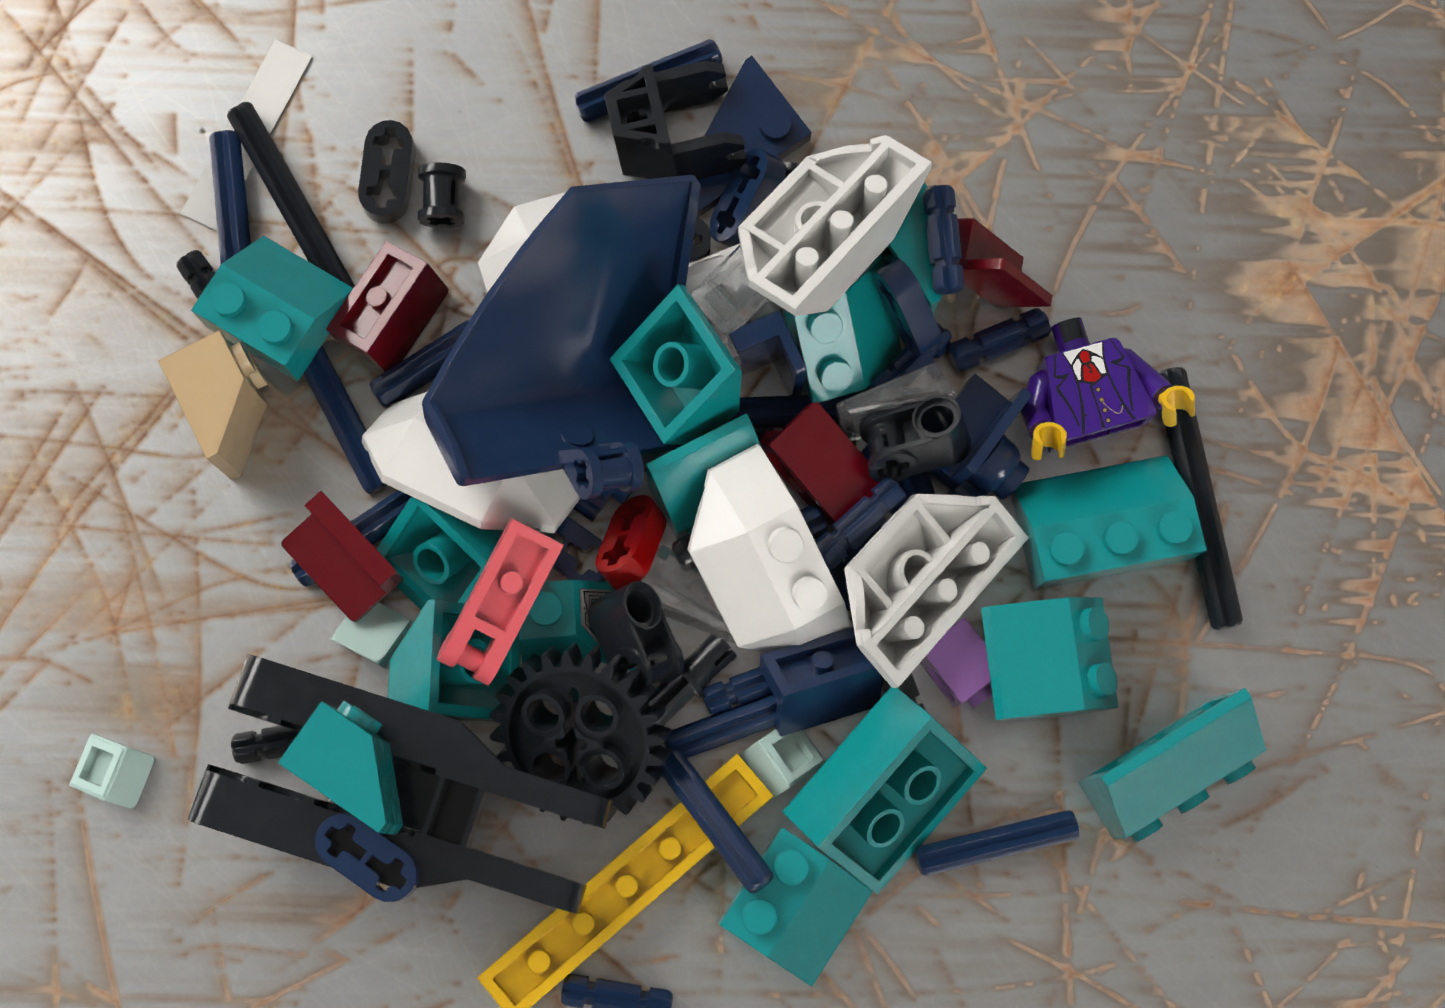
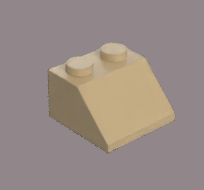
M219 330L158 360L206 459L229 479L234 480L242 476L263 418L267 403L259 389L266 386L267 382L254 357H249L242 343L238 342L232 345Z

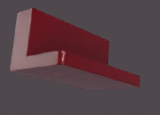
M958 219L962 254L958 265L963 266L964 281L967 287L996 308L1051 306L1053 295L1022 272L1023 256L976 219Z
M385 241L325 330L333 338L367 356L382 372H385L403 361L448 294L449 289L427 262Z
M817 402L808 404L782 430H769L759 439L762 450L777 474L806 507L814 505L821 511L827 526H832L864 496L870 498L873 495L871 489L879 483L869 476L868 460Z
M319 491L304 505L311 512V515L282 540L281 546L351 621L358 622L400 584L404 578L322 491Z

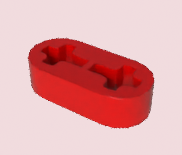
M647 495L632 497L615 511L596 556V569L615 590L631 582L641 581L647 575L666 528L667 519L652 498Z

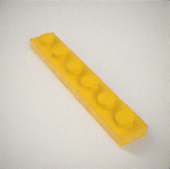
M738 754L733 756L705 781L738 827L773 797L771 792ZM680 802L585 884L587 887L578 914L557 908L480 974L477 979L501 1008L532 1007L714 849V845L683 803Z

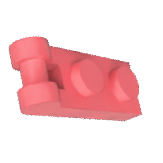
M510 518L458 619L445 638L436 660L451 668L458 664L472 671L473 679L488 686L496 676L564 545ZM475 629L492 637L484 652L467 644Z

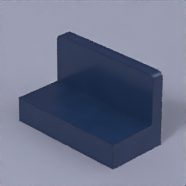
M780 310L728 332L727 349L742 370V376L774 363L788 396L801 395L807 369Z
M975 373L967 380L954 398L961 408L971 437V449L960 463L928 472L950 490H955L977 472L1032 394L1023 387L1008 400Z
M854 627L816 638L801 645H791L760 655L759 669L777 700L775 728L780 736H786L872 709L881 698L884 678L857 647Z

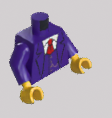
M1076 317L1064 320L1051 327L1059 353L1045 357L1037 367L1036 372L1029 377L1026 389L1032 396L1020 411L1027 432L1032 439L1031 457L1033 460L1042 459L1043 447H1047L1049 453L1057 451L1058 457L1063 458L1065 448L1145 426L1157 415L1156 408L1162 409V421L1168 427L1177 425L1176 409L1185 410L1191 417H1194L1195 395L1188 387L1173 386L1132 349L1123 348L1117 338H1109L1090 344L1082 318Z

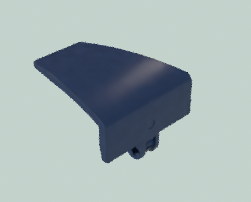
M685 175L572 186L519 248L465 326L422 401L426 424L455 482L459 486H469L563 469L578 496L587 500L599 497L604 490L619 488L623 492H630L640 489L644 480V464L641 455L675 450L683 446L663 444L610 361V358L677 284L685 285L686 287L701 190L700 182L696 176Z

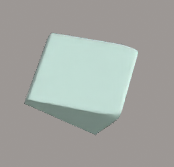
M378 603L358 622H353L346 616L336 629L331 640L385 668L412 620Z
M775 729L740 755L743 761L773 795L771 799H774L825 763V760L804 730L780 736Z
M91 733L69 786L103 801L127 808H134L140 798L155 758L145 752Z

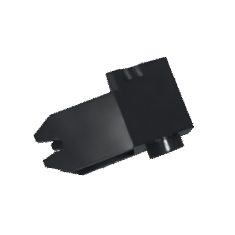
M701 61L658 72L653 71L652 64L646 65L636 77L624 80L604 94L623 175L644 179L694 175L699 180L732 172L747 162L744 151L745 146L740 134L721 132L673 144L670 142L664 112L712 102L728 91L722 63Z

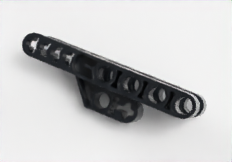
M247 654L228 709L300 732L321 701L339 708L343 700H345L352 706L355 705L383 725L377 735L390 743L403 826L397 835H385L410 852L417 860L420 867V881L417 888L471 880L578 914L587 885L471 848L489 793L602 829L606 828L614 801L507 767L459 720ZM208 764L187 820L329 866L317 853L315 834L320 824L328 817L335 814L350 813L336 805L329 798L327 801ZM352 825L346 830L335 828L332 830L330 837L336 842L332 852L336 856L342 851H349L362 858L366 853L365 849L353 841L352 837L356 829ZM374 857L369 864L384 876L381 884L388 886L397 885L400 887L405 885L407 879L400 873L405 864L400 859L394 864H385Z

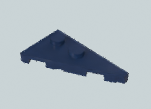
M751 55L743 63L704 136L721 132L740 134L743 138L745 154L749 150L758 148L782 160L810 141L812 132ZM734 171L698 180L701 190L697 217L702 216L718 204Z

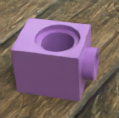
M964 617L945 633L920 662L953 708L961 705L966 700L972 708H975L992 695L986 644L966 617Z

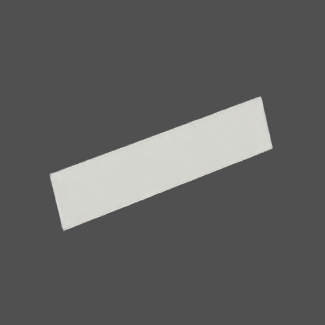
M276 39L241 103L250 102L253 104L269 134H271L312 58L311 55ZM229 123L226 130L234 131L232 125ZM241 143L244 179L246 180L254 164ZM210 158L180 214L217 231Z

